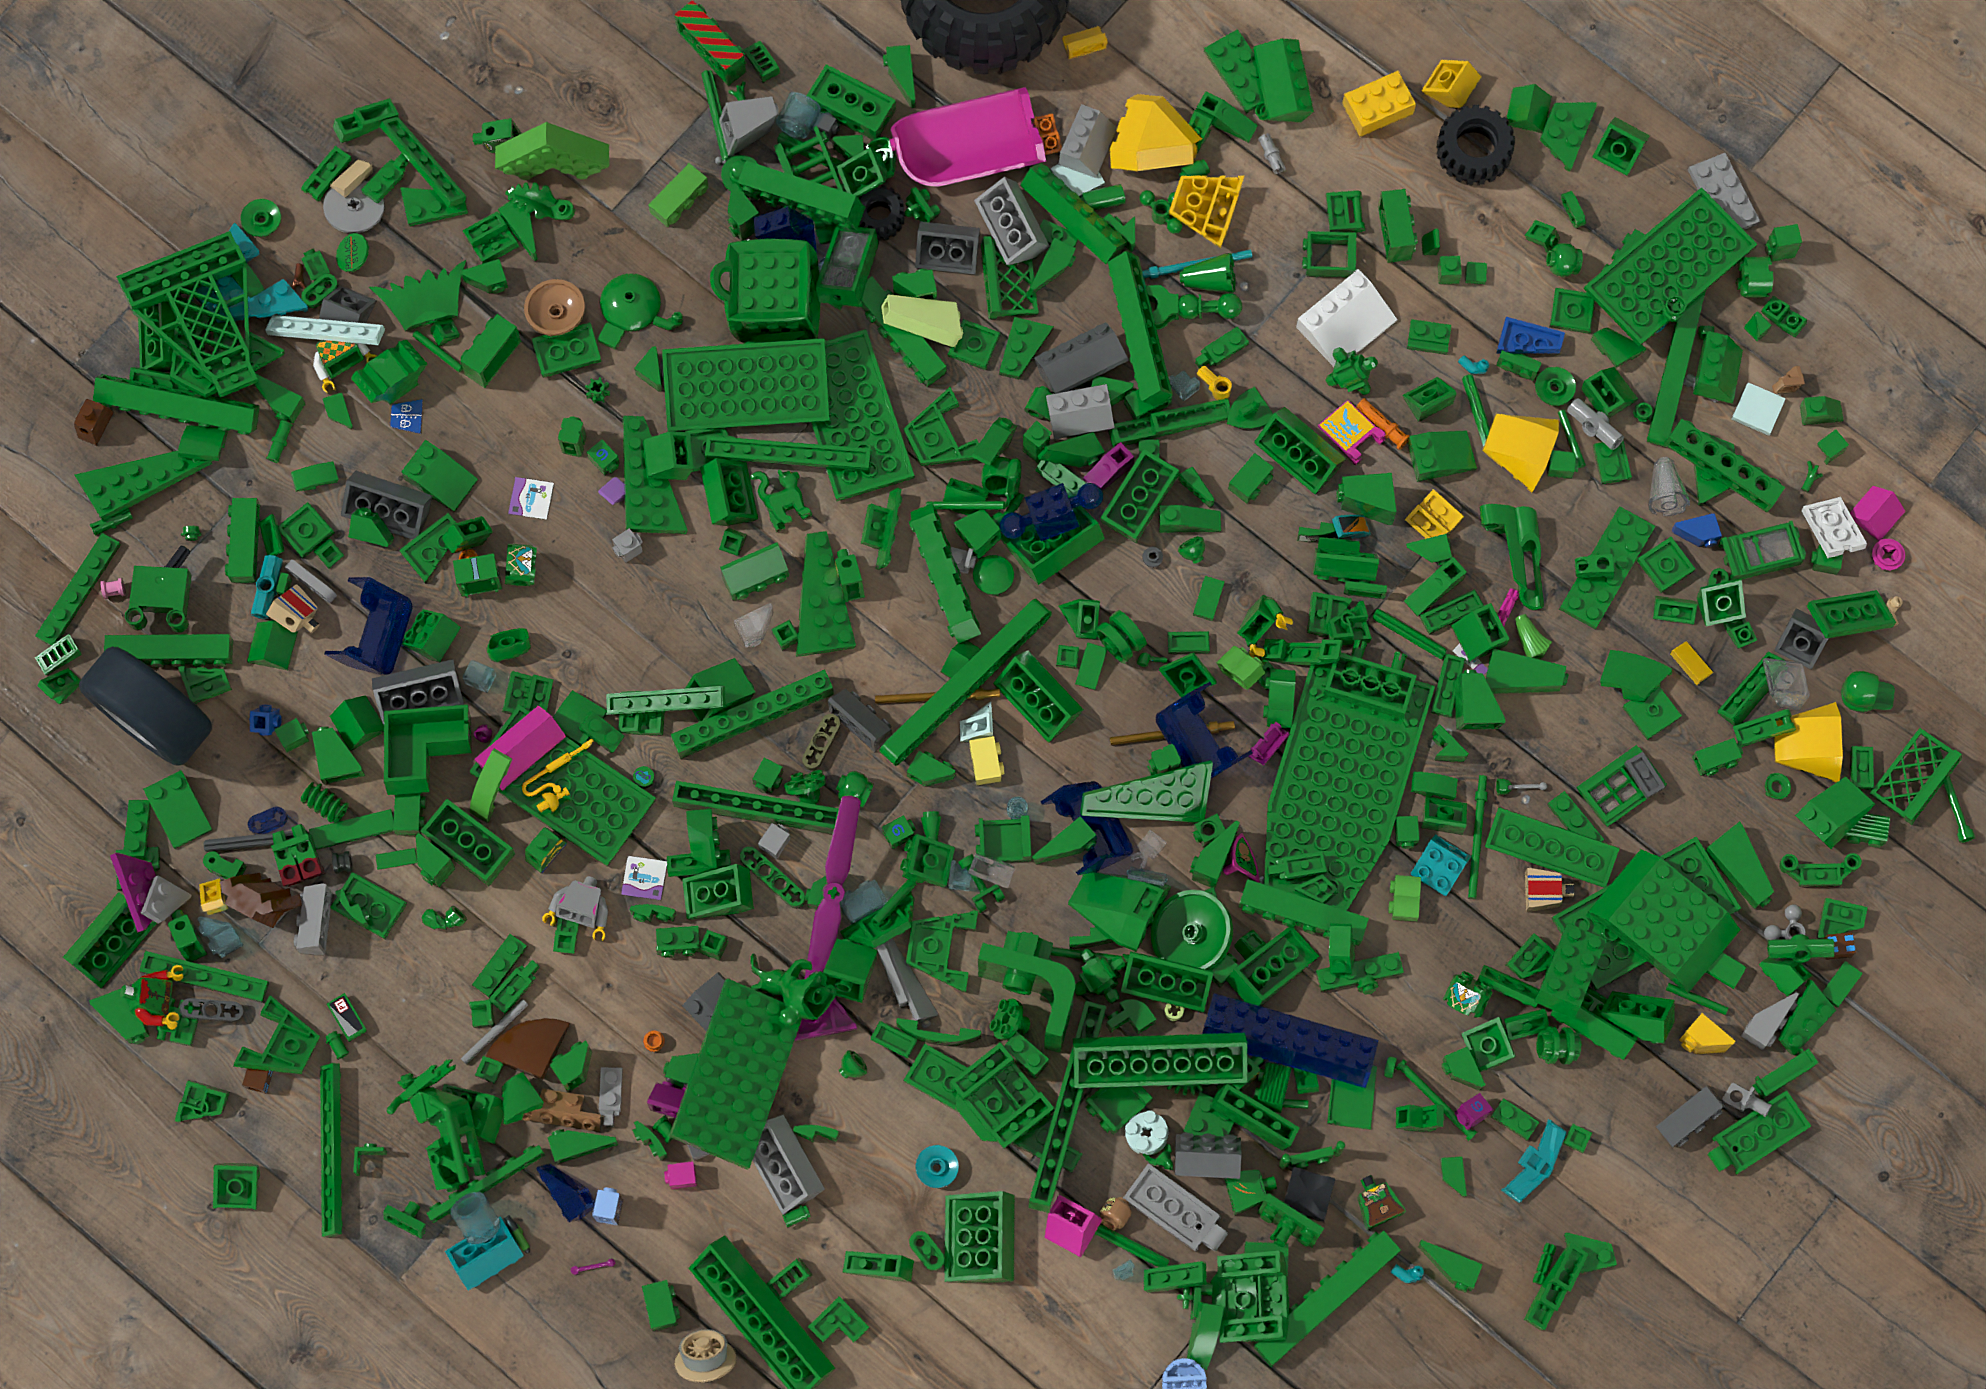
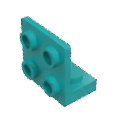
M1435 834L1413 868L1411 875L1421 877L1423 883L1446 896L1471 856Z

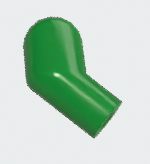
M674 312L672 317L668 319L655 316L653 325L670 331L682 325L683 315L680 312Z

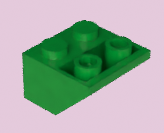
M919 269L914 273L901 272L896 276H892L893 293L896 296L937 300V290L932 269Z
M1615 367L1600 370L1584 380L1581 388L1597 412L1605 413L1608 419L1638 400Z
M669 431L643 440L647 478L686 480L694 469L689 432Z
M1491 603L1470 612L1451 625L1469 663L1492 653L1493 649L1499 650L1506 647L1510 640Z
M422 609L416 616L411 629L406 632L401 644L429 660L440 662L461 627L445 614Z
M712 809L686 811L691 857L711 868H717V859H721L720 847L718 846L720 845V838L716 830L718 829L717 817H713Z
M586 1041L575 1043L571 1046V1051L565 1055L563 1053L553 1058V1063L550 1064L567 1093L586 1082L592 1051Z

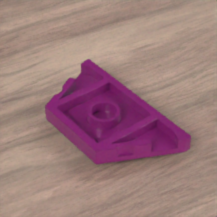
M121 853L112 854L110 857L137 932L146 930L152 920L141 914L153 879L156 877L152 863Z
M834 998L826 1011L818 1019L802 1018L794 1041L857 1030V1026L836 998Z

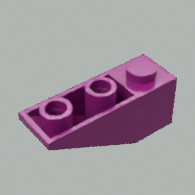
M1121 442L1106 453L1083 478V480L1095 488L1086 501L1087 503L1133 467L1134 456Z

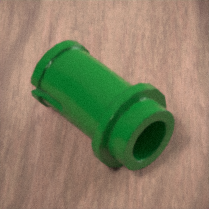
M334 1031L325 1038L327 1040L326 1044L330 1045L338 1060L344 1058L350 1052L340 1038L342 1035Z
M799 1205L800 1208L782 1215L787 1228L803 1220L808 1221L811 1214L807 1205Z

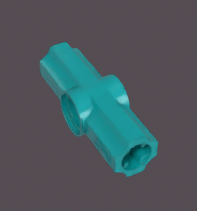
M273 555L264 557L261 574L256 582L257 590L251 610V615L264 620L269 619L266 613L274 601V597L277 595L276 589L283 564L282 558ZM266 584H271V585H272L269 590H267V591L262 590V588H263L264 585H266Z

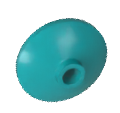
M933 1145L925 1148L919 1154L915 1168L918 1178L926 1186L942 1188L954 1181L959 1165L956 1155L949 1148L942 1145ZM936 1164L941 1166V1170L938 1172L933 1170V1166Z

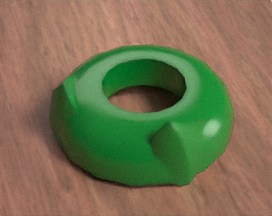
M1781 773L1770 774L1764 784L1765 795L1775 800L1786 798L1791 791L1789 779ZM1773 782H1778L1781 785L1779 793L1772 789Z

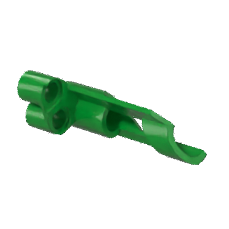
M1485 504L1480 506L1482 527L1486 528V531L1498 532L1499 534L1506 533L1513 578L1518 584L1521 602L1530 610L1543 608L1544 600L1539 564L1541 543L1536 510L1526 506L1515 508L1503 504ZM1523 552H1532L1536 590L1527 588Z

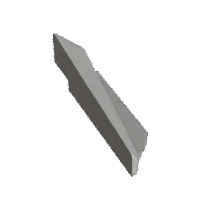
M893 938L877 946L878 955L900 1008L908 1005L914 1021H918V1023L936 1017L938 1012L910 966L906 964V960Z

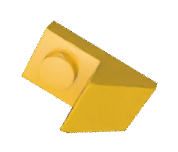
M220 878L199 884L201 907L203 912L206 911L208 915L228 909V906L224 904L226 898L221 890Z

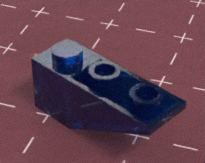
M552 1164L536 1168L541 1180L551 1192V1197L557 1202L562 1215L569 1223L581 1220L594 1209L596 1201L587 1187Z

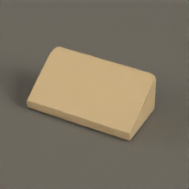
M358 159L330 186L346 198L373 173L372 165Z

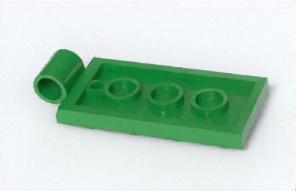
M1787 1090L1767 1102L1772 1106L1766 1117L1753 1111L1712 1138L1720 1146L1710 1151L1707 1155L1719 1172L1733 1165L1736 1169L1734 1172L1737 1175L1811 1127ZM1736 1147L1737 1152H1734L1732 1148Z

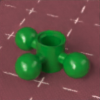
M1143 191L1139 196V200L1142 205L1152 207V220L1156 224L1167 223V230L1172 234L1179 233L1183 228L1182 222L1177 218H1171L1169 214L1175 192L1168 196L1167 202L1166 200L1155 201V194L1152 191ZM1157 210H1163V211H1165L1166 213H1165V214H1158L1156 211H1157Z

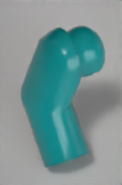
M1463 355L1458 361L1470 374H1484L1489 367L1487 360L1482 359L1479 362H1472L1466 355Z
M1396 1264L1390 1273L1404 1283H1412L1423 1278L1424 1269L1421 1266H1415L1405 1270Z

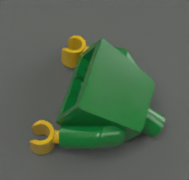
M1262 595L1249 609L1237 632L1238 635L1245 639L1247 646L1250 647L1249 654L1252 658L1257 657L1260 659V656L1263 657L1265 655L1264 649L1257 648L1256 644L1275 620L1276 626L1288 630L1286 624H1293L1291 618L1283 616V611L1276 600L1266 595Z

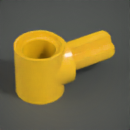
M1206 366L1198 370L1197 375L1209 385L1208 389L1216 400L1230 397L1232 384L1228 378L1221 375L1217 377ZM1224 386L1227 390L1220 392L1217 390V387Z

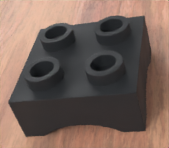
M1293 1167L1284 1203L1309 1219L1324 1222L1336 1178Z

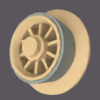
M699 1330L690 1333L681 1341L679 1345L680 1352L675 1359V1368L678 1374L687 1380L710 1383L731 1371L736 1362V1354L734 1349L727 1344L725 1336L720 1332Z

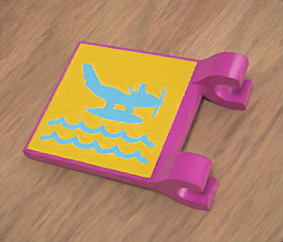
M1349 400L1318 425L1348 456L1354 465H1357L1362 460L1360 458L1362 454L1356 448L1366 439L1372 436L1379 445L1386 440L1384 438L1386 436L1385 432L1370 422Z

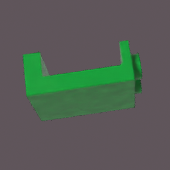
M1029 815L1021 816V819L983 821V818H979V824H975V837L980 838V845H976V858H981V864L1031 861Z
M1142 1086L1102 1087L1085 1100L1087 1105L1085 1109L1092 1117L1096 1115L1101 1122L1099 1124L1106 1133L1110 1131L1114 1135L1134 1116L1147 1107L1153 1098Z

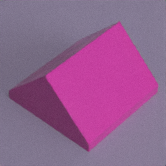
M1872 486L1852 509L1850 514L1857 525L1880 541L1904 514L1905 509L1893 491Z

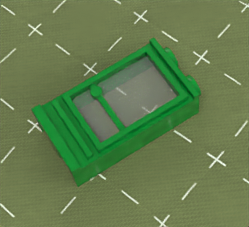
M1793 521L1721 538L1718 547H1723L1726 554L1724 556V563L1729 565L1732 573L1729 581L1740 578L1742 580L1801 565L1806 557L1804 546L1800 545L1798 539L1800 538L1797 526L1794 527Z

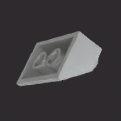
M1081 104L1061 149L1059 165L1096 178L1115 136L1117 127L1101 111Z
M1107 384L1046 395L1054 440L1114 429Z
M326 884L304 887V892L300 893L302 908L301 914L297 915L296 921L297 926H299V932L294 937V947H297L296 949L300 954L325 955L333 893Z

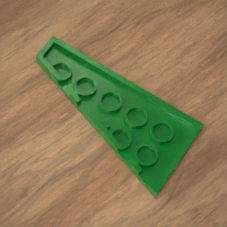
M623 416L625 531L630 528L632 532L687 534L688 529L669 480L647 478L643 440L652 436L644 416Z

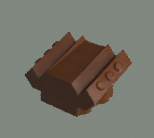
M260 873L233 876L220 882L222 893L228 896L224 904L271 928H274L284 912L302 906L300 894L291 896L290 888L284 889L271 882V878L261 879Z

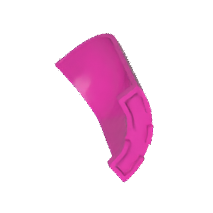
M1025 87L917 112L900 119L891 128L893 137L889 139L891 150H896L903 170L913 180L928 186L948 185L1046 162L1043 142L1037 127L1035 128L1034 124L1031 123V119H1034L1029 93Z

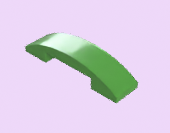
M495 748L482 769L470 803V813L486 823L490 822L495 808L493 803L501 781L507 775L512 758Z

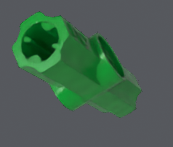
M1798 934L1789 940H1768L1767 943L1768 958H1792L1795 962L1804 963L1811 958L1834 957L1833 939H1809L1806 935Z

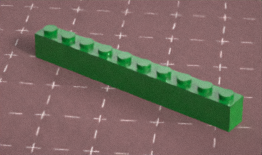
M1085 1001L1075 1038L1099 1037L1106 1013V1006ZM1073 1047L1029 1199V1208L1050 1213L1085 1089L1074 1088Z

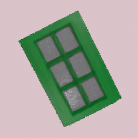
M1637 745L1577 786L1579 793L1606 827H1609L1647 800L1624 765L1627 760L1643 752ZM1653 766L1654 770L1656 771V773H1657L1658 776L1660 777V779H1661V781L1663 782V784H1664L1665 786H1667V783L1665 782L1664 778L1660 775V773L1657 771V769Z

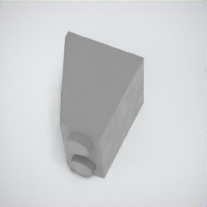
M772 96L726 102L719 122L728 156L735 155L770 132L773 124H775V118L779 114L778 105L774 104Z

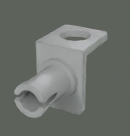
M1731 1083L1722 1099L1723 1102L1743 1113L1749 1107L1766 1117L1772 1106L1755 1097L1754 1087L1747 1091L1735 1083ZM1733 1091H1739L1742 1094L1743 1098L1740 1102H1733L1730 1099V1094Z

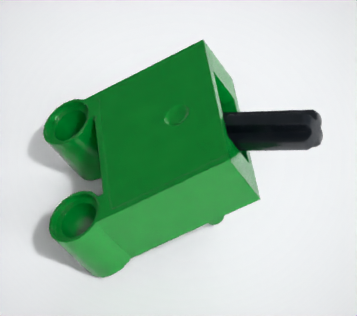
M185 546L178 548L165 567L134 566L129 609L125 613V619L133 630L138 631L146 627L148 621L143 612L168 613L166 621L174 632L182 633L188 628L187 610L192 575L188 569L180 568L190 555V550ZM134 616H141L137 622H132ZM176 618H182L179 624H173Z

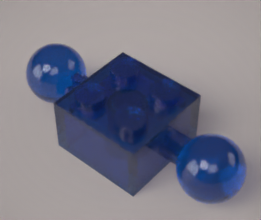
M1063 483L1025 497L1030 513L1024 516L1015 512L1004 515L1000 521V530L1007 538L1016 539L1023 535L1026 526L1034 524L1040 540L1044 541L1080 527L1073 508L1078 506L1086 509L1097 508L1102 503L1103 491L1097 484L1086 483L1079 488L1076 496L1069 498Z

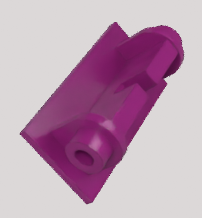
M1279 723L1271 724L1264 734L1265 737L1263 739L1260 738L1255 746L1250 749L1249 758L1264 766L1290 734L1282 730V726Z

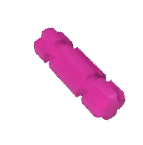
M1513 588L1509 589L1507 598H1505L1497 614L1503 627L1516 603L1515 601L1519 597V591Z

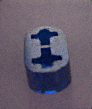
M281 807L270 808L250 817L248 828L254 835L268 833L286 824L288 820L287 813ZM277 812L282 815L280 817L281 820L278 822L276 819H273ZM256 821L263 823L260 825L261 829L259 830L253 827Z

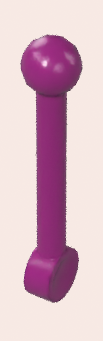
M611 1258L607 1262L579 1268L573 1266L571 1273L577 1275L580 1271L604 1266L613 1267L615 1260Z

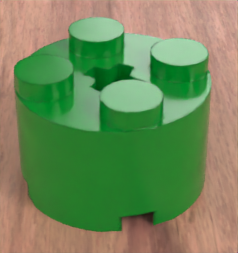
M1743 257L1737 263L1740 276L1736 279V289L1740 290L1741 296L1744 298L1769 297L1768 293H1771L1773 288V271H1770L1768 266L1772 265L1770 257Z

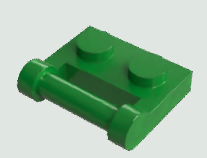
M1361 191L1326 193L1329 232H1364L1366 230L1362 219ZM1347 200L1353 201L1355 223L1349 222Z

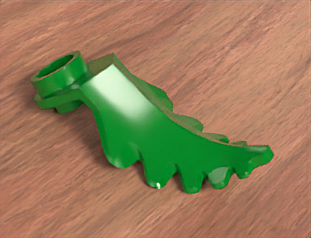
M525 182L523 188L520 184H517L516 189L512 186L510 190L505 192L508 200H512L513 204L518 203L517 207L522 208L526 205V213L535 211L537 219L550 217L556 220H570L575 214L574 205L568 200L554 198L547 185H544L540 190L538 183L534 182L530 189L528 183Z

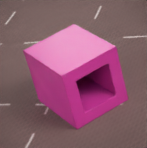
M694 1162L669 1164L668 1171H664L665 1183L669 1184L671 1189L697 1186Z

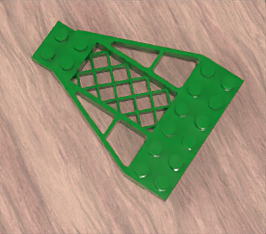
M230 231L116 276L133 314L214 384L220 398L258 382V378L250 364L247 264ZM238 271H243L244 294L224 300L215 281ZM205 286L209 288L206 296L197 293L199 287ZM212 292H214L217 299L210 297ZM187 294L190 295L187 303L178 300L179 295ZM194 297L204 300L201 308L191 305ZM167 301L177 319L172 323L158 328L140 312ZM208 302L218 305L215 313L205 310ZM241 302H244V340L228 309ZM177 305L185 308L182 316ZM221 308L225 316L219 315V311ZM189 310L198 312L196 320L186 317ZM202 314L212 317L209 325L199 322ZM216 319L226 322L223 330L213 327ZM185 322L193 325L190 332ZM229 325H230V327H231L233 333H230V332L227 331ZM197 327L207 330L204 338L194 334ZM181 328L195 359L165 333ZM211 331L221 334L218 342L208 339ZM224 336L234 339L231 347L221 344ZM194 340L201 342L199 349H197ZM205 344L215 347L212 355L202 352ZM219 348L226 350L224 352L217 354Z

